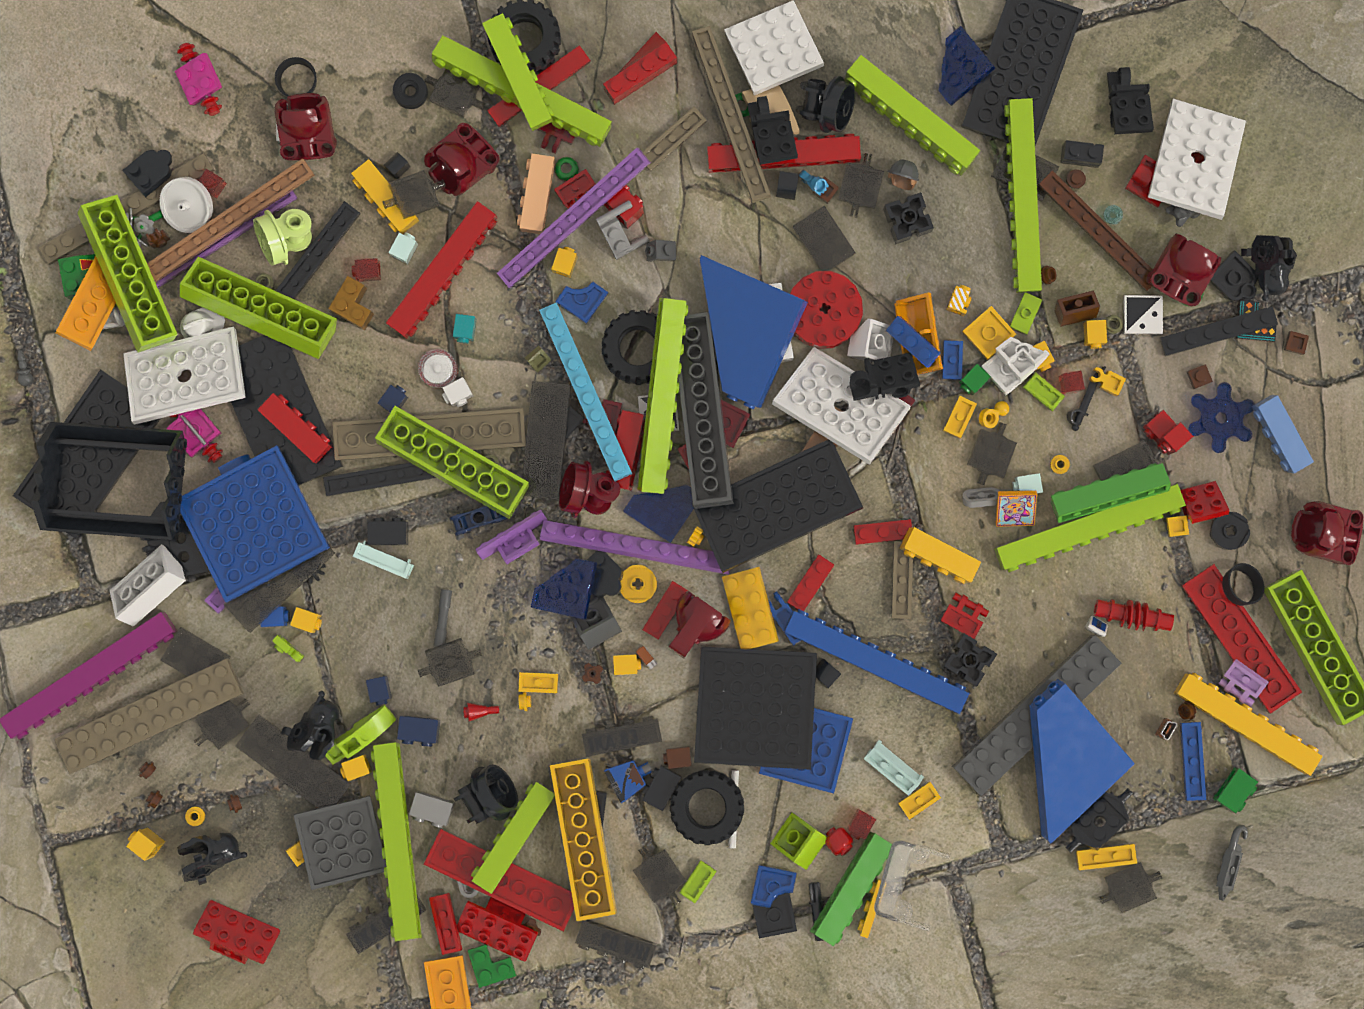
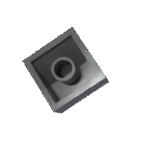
M594 597L568 612L588 650L622 632L604 597Z

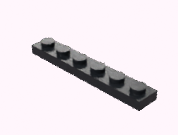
M344 201L275 291L295 300L361 213Z
M1271 306L1160 337V342L1166 357L1277 326L1278 322L1274 308Z
M412 463L323 477L327 497L436 478Z

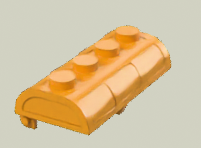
M928 292L897 300L894 304L896 317L901 316L940 352L931 293ZM901 345L902 354L909 353V351ZM912 355L917 375L943 369L941 355L937 357L929 368L925 367Z

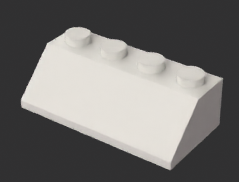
M161 544L110 590L116 619L135 626L186 581L182 566L164 545Z

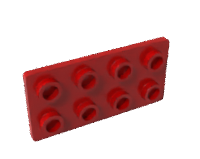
M492 897L486 908L467 901L457 924L458 932L526 962L538 935L537 931L521 925L526 915L525 913Z
M213 900L209 901L193 931V935L210 942V950L243 964H246L248 958L264 964L280 934V929Z

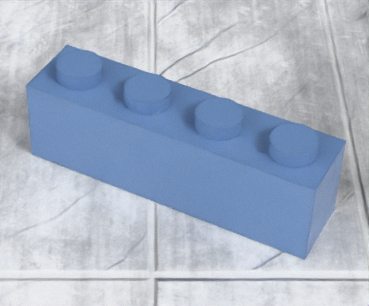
M1270 395L1252 406L1254 410L1253 415L1263 426L1262 432L1266 438L1270 439L1272 443L1271 449L1279 456L1281 460L1280 465L1285 472L1294 474L1314 462L1278 395Z

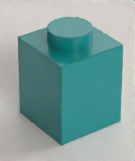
M456 314L453 337L457 339L458 343L468 344L469 341H474L477 320L475 316Z

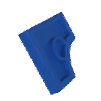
M594 282L582 289H572L566 286L555 302L587 324L608 295V292Z
M759 865L751 904L770 908L772 902L779 895L793 893L797 873Z

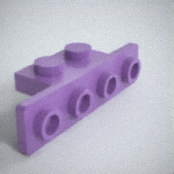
M542 510L533 512L529 517L515 523L511 528L498 533L493 539L482 543L475 550L482 560L499 551L505 563L509 564L540 545L532 530L543 524V521L547 520Z

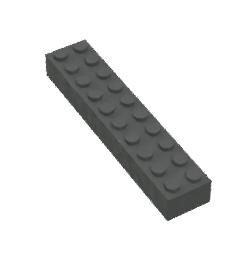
M709 312L690 314L684 318L686 333L682 336L684 351L680 355L679 363H681L682 367L681 373L678 374L692 500L695 509L734 503Z
M1090 635L952 765L953 769L979 796H982L1033 748L1029 705L1033 703L1036 696L1042 694L1051 682L1059 679L1069 687L1080 701H1083L1122 663L1096 635Z

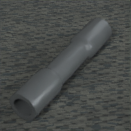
M441 589L438 623L433 647L445 648L448 613L452 597L451 590Z

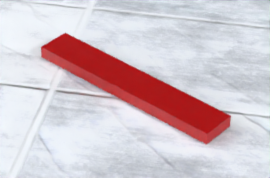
M579 45L537 75L538 80L535 82L552 90L589 64L591 60ZM501 100L487 110L498 127L522 111L518 105Z

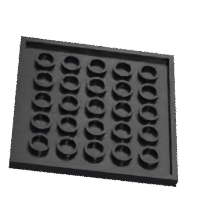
M701 647L694 763L811 770L817 653Z

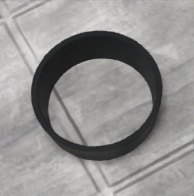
M292 57L284 60L278 66L275 72V84L283 95L290 96L282 88V74L288 67L296 64L304 65L313 72L314 83L307 92L313 93L316 88L317 78L315 69L309 61L300 57Z
M1240 563L1235 565L1225 573L1222 581L1226 597L1236 605L1254 604L1263 597L1265 589L1263 578L1259 571L1249 564ZM1232 571H1241L1251 580L1253 596L1249 602L1239 599L1233 592L1230 584Z

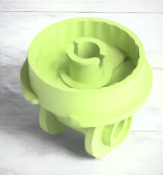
M290 209L284 212L280 218L275 219L269 210H265V215L253 219L257 240L270 265L273 266L281 262L287 265L288 251H302L310 245L312 241V233L310 231L312 225L311 218L302 210Z

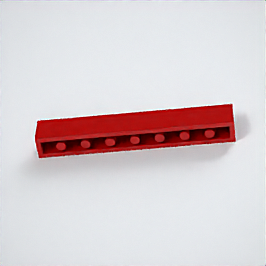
M845 134L843 137L827 135L821 139H817L816 136L806 137V140L794 138L798 158L760 166L761 169L860 163V136ZM752 140V144L755 149V140ZM713 143L711 146H707L709 173L741 171L731 143L730 145Z
M476 202L386 322L388 326L406 339L415 334L418 329L416 327L420 321L423 322L427 318L430 307L435 306L441 298L439 295L443 290H448L452 284L451 279L454 275L458 276L463 269V263L472 258L475 253L473 251L477 245L480 246L486 239L485 234L487 231L492 230L496 226L497 216L480 202Z

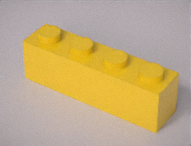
M369 159L351 173L354 177L353 183L358 189L363 188L366 191L364 196L371 204L373 202L376 203L378 206L377 212L382 218L387 217L390 220L388 225L395 233L399 231V233L404 234L419 221Z
M915 527L908 529L899 548L904 551V555L913 559L914 557L921 559V564L928 567L932 565L938 568L937 572L945 576L950 574L954 576L953 580L961 584L972 583L981 564V561Z

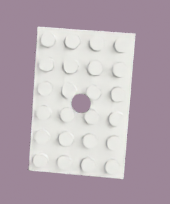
M1173 99L1148 198L1222 220L1226 210L1246 121ZM1199 152L1204 156L1205 161L1201 164L1195 163L1191 154Z
M234 327L172 341L139 353L136 350L123 353L131 421L134 425L246 398L237 333ZM189 370L192 373L190 380L180 382L178 377L182 374V371Z
M813 347L774 398L772 405L870 465L908 413L911 406L901 399L893 397L891 393L885 394V398H882V395L879 394V399L877 400L875 397L854 401L849 382L850 375L855 371ZM843 400L848 404V410L844 412L837 411L834 403Z

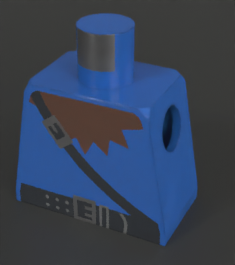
M631 760L607 768L604 772L620 803H623L647 784L643 777L652 773L653 770L648 762L637 766L636 762Z

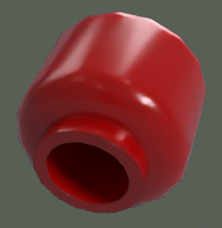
M833 827L825 834L827 836L825 845L835 856H844L853 848V838L843 827L837 829Z

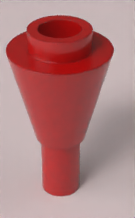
M467 703V707H463L464 718H468L469 722L487 716V714H499V706L486 707L484 705Z

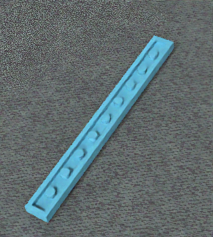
M557 302L540 309L539 311L614 481L631 475L630 467Z

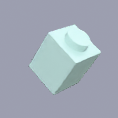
M405 232L403 235L399 233L388 253L408 265L418 243L411 234Z
M1040 473L1014 478L1015 482H1012L1013 491L1036 490L1037 494L1043 493Z

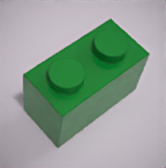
M1234 767L1212 799L1236 814L1245 807L1247 797L1255 793L1258 781L1240 768Z

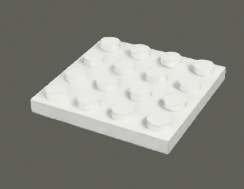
M794 0L724 29L725 35L754 96L824 66V62Z

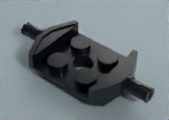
M1129 788L1120 796L1105 792L1071 824L1075 837L1065 848L1072 853L1079 845H1083L1098 851L1130 820L1124 805L1126 804L1125 801L1133 795V792ZM1099 817L1106 820L1105 825L1102 827L1095 825V820Z

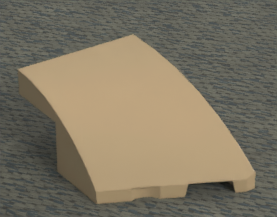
M779 85L755 96L751 89L742 92V98L746 104L757 102V97L767 96L770 113L789 110L793 134H799V127L792 109Z

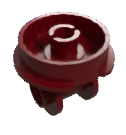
M584 461L583 464L571 462L566 468L560 487V510L569 512L574 518L578 516L582 508L595 515L604 514L610 508L611 502L619 496L620 485L608 473L592 474V467L589 461Z

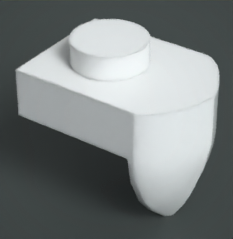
M118 307L113 308L103 329L123 327L125 325Z

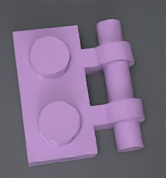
M1236 659L1224 675L1230 682L1222 678L1218 684L1224 688L1225 692H1230L1239 698V702L1242 704L1246 703L1251 707L1255 700L1250 698L1249 695L1257 699L1269 682ZM1236 684V685H1238L1240 688H1242L1243 690H1245L1244 693H1243L1241 690H1239L1238 688H1236L1234 685Z

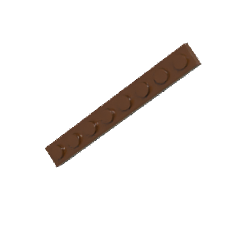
M1052 170L1038 186L1145 291H1148L1152 286L1147 282V275L1153 269ZM1158 274L1154 276V283L1161 278Z

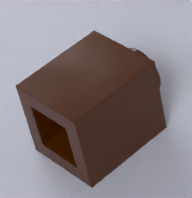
M689 746L666 749L667 753H663L664 765H668V769L692 766Z

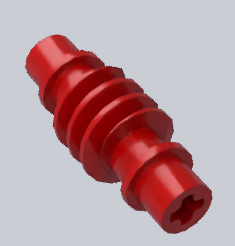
M1097 599L1094 606V616L1106 618L1107 622H1111V620L1119 621L1121 628L1127 622V629H1130L1132 623H1134L1136 631L1140 625H1142V631L1145 630V627H1151L1153 631L1158 629L1171 631L1174 623V614L1164 613L1159 608L1156 611L1149 610L1147 603L1141 605L1139 601H1135L1133 604L1132 600H1127L1125 604L1115 603L1114 599L1110 601Z

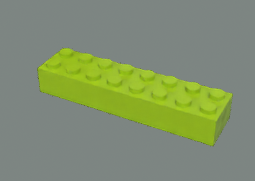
M862 55L858 57L846 72L845 82L854 85L855 91L860 95L861 100L867 104L871 103L877 113L882 116L886 115L892 125L897 128L901 127L907 137L916 139L922 149L931 151L934 154V158L940 163L944 162L949 166L948 169L955 175L959 174L962 176L978 156L981 150Z
M118 195L81 205L77 214L137 353L174 341L178 334Z
M197 257L180 282L181 298L317 359L320 358L336 332L337 318L201 257Z
M394 406L375 437L377 444L508 519L511 518L529 488V482L397 406Z
M1295 570L1267 585L1264 593L1336 724L1345 725L1364 715V682L1303 571Z

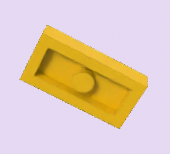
M959 396L943 431L961 439L977 403Z
M519 672V692L558 693V674Z
M929 781L898 802V804L910 820L941 799V797Z

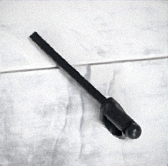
M1096 372L1093 377L1098 378V373ZM1090 381L1080 408L1067 413V420L1072 424L1073 431L1079 430V425H1081L1084 416L1088 417L1089 414L1086 412L1098 382ZM1074 412H1076L1077 415L1075 417V420L1073 421L1072 416Z

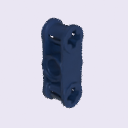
M484 506L454 515L449 519L453 522L456 531L454 533L455 536H459L474 529L507 520L508 518L501 514L497 516L496 511ZM477 513L483 514L484 521L481 523L474 522V515Z

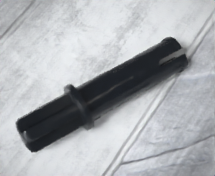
M811 882L808 885L813 925L823 910L822 903H824L821 897L819 882ZM815 935V941H824Z

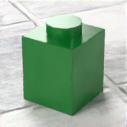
M976 364L959 382L961 384L960 388L966 394L971 393L974 395L991 376Z

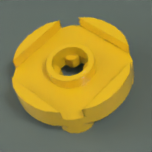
M633 565L624 570L623 578L620 581L622 585L620 592L623 597L632 603H644L651 599L657 589V580L653 572L643 565ZM636 579H640V582H643V586H640L639 590L632 586V582H636Z

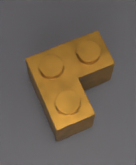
M347 276L328 309L363 330H366L374 316L372 311L359 304L367 290L366 286Z

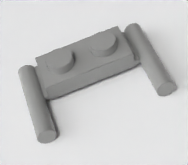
M629 200L596 219L616 260L649 242L648 237L644 235L629 243L616 217L633 207Z

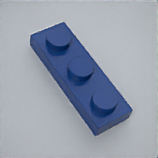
M897 316L886 329L893 338L927 368L941 354L901 316Z

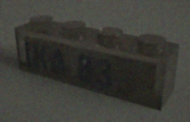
M652 715L642 717L643 721L635 723L634 719L623 721L624 725L616 727V723L604 725L605 729L597 730V727L585 729L586 733L582 734L586 757L662 742L658 718L654 719Z
M417 895L419 915L426 911V908ZM390 901L382 906L383 910L378 914L374 911L366 916L367 921L360 924L358 921L349 927L350 932L346 936L358 954L391 934L393 920L389 917L388 907L391 906Z
M588 919L582 921L575 941L581 949L589 950L591 948L597 950V954L605 957L609 954L614 956L616 961L626 963V961L632 962L634 967L642 970L645 967L649 968L657 943Z

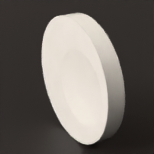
M190 177L173 179L164 186L160 194V209L163 217L171 227L180 232L192 233L208 223L212 217L213 203L211 196L205 186L196 179Z

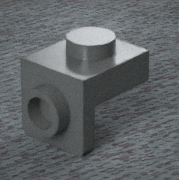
M654 240L648 242L645 249L647 261H675L676 241Z

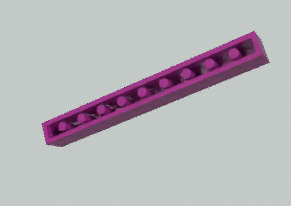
M160 612L1 717V725L10 739H22L29 734L28 730L34 727L36 729L45 723L44 720L49 716L53 718L60 714V709L64 706H72L81 695L85 697L94 691L93 687L96 685L102 686L110 680L109 677L114 673L118 675L125 671L126 665L130 663L133 665L139 662L143 654L146 652L150 654L159 648L157 645L161 642L167 643L174 638L173 634L178 632L166 612Z

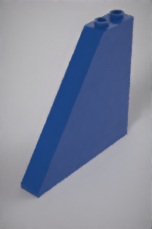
M701 255L700 264L722 391L727 393V398L737 402L738 399L745 401L744 406L754 409L755 406L761 408L808 302Z
M1059 679L1051 682L1042 694L1036 696L1033 703L1029 705L1041 835L1050 844L1135 764L1069 687Z

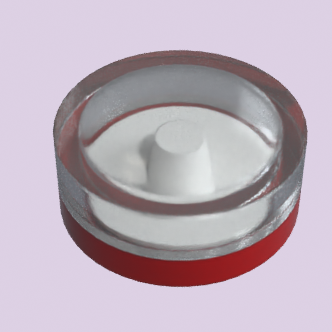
M433 349L421 357L418 364V372L421 379L428 386L442 389L455 381L458 374V366L450 353L442 349Z

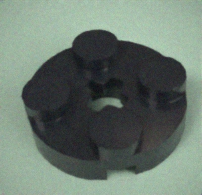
M1229 512L1228 515L1217 517L1211 524L1210 537L1218 547L1224 550L1240 548L1247 543L1250 537L1247 519L1237 512ZM1231 526H1233V531L1235 532V534H1230L1228 536L1226 527L1230 528Z

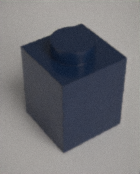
M390 385L378 401V404L391 413L394 406L401 409L409 397L405 395L406 390L399 385L396 387Z
M387 676L366 680L370 703L376 702V706L387 704V699H392Z

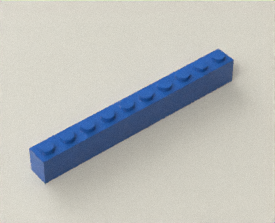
M798 609V612H792L783 632L957 714L961 713L969 696V693L965 691L966 687L955 683L953 686L947 683L949 679L938 675L936 678L930 675L931 671L924 667L917 669L913 667L914 663L903 658L900 661L895 658L896 654L886 650L883 653L878 650L879 646L868 642L866 645L860 642L862 638L851 634L849 637L843 634L844 630L841 628L825 626L826 621L817 617L815 620L808 618L809 614Z

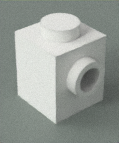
M463 377L443 387L445 393L442 396L446 403H451L453 407H461L467 403V399L473 397Z

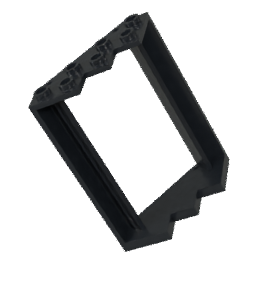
M62 422L49 423L36 445L40 463L33 473L38 489L31 499V504L40 530L173 540L180 527V508L182 503L183 476L185 473L187 439L184 438L182 430ZM61 445L167 452L166 456L170 471L164 481L167 499L161 509L163 517L55 509Z

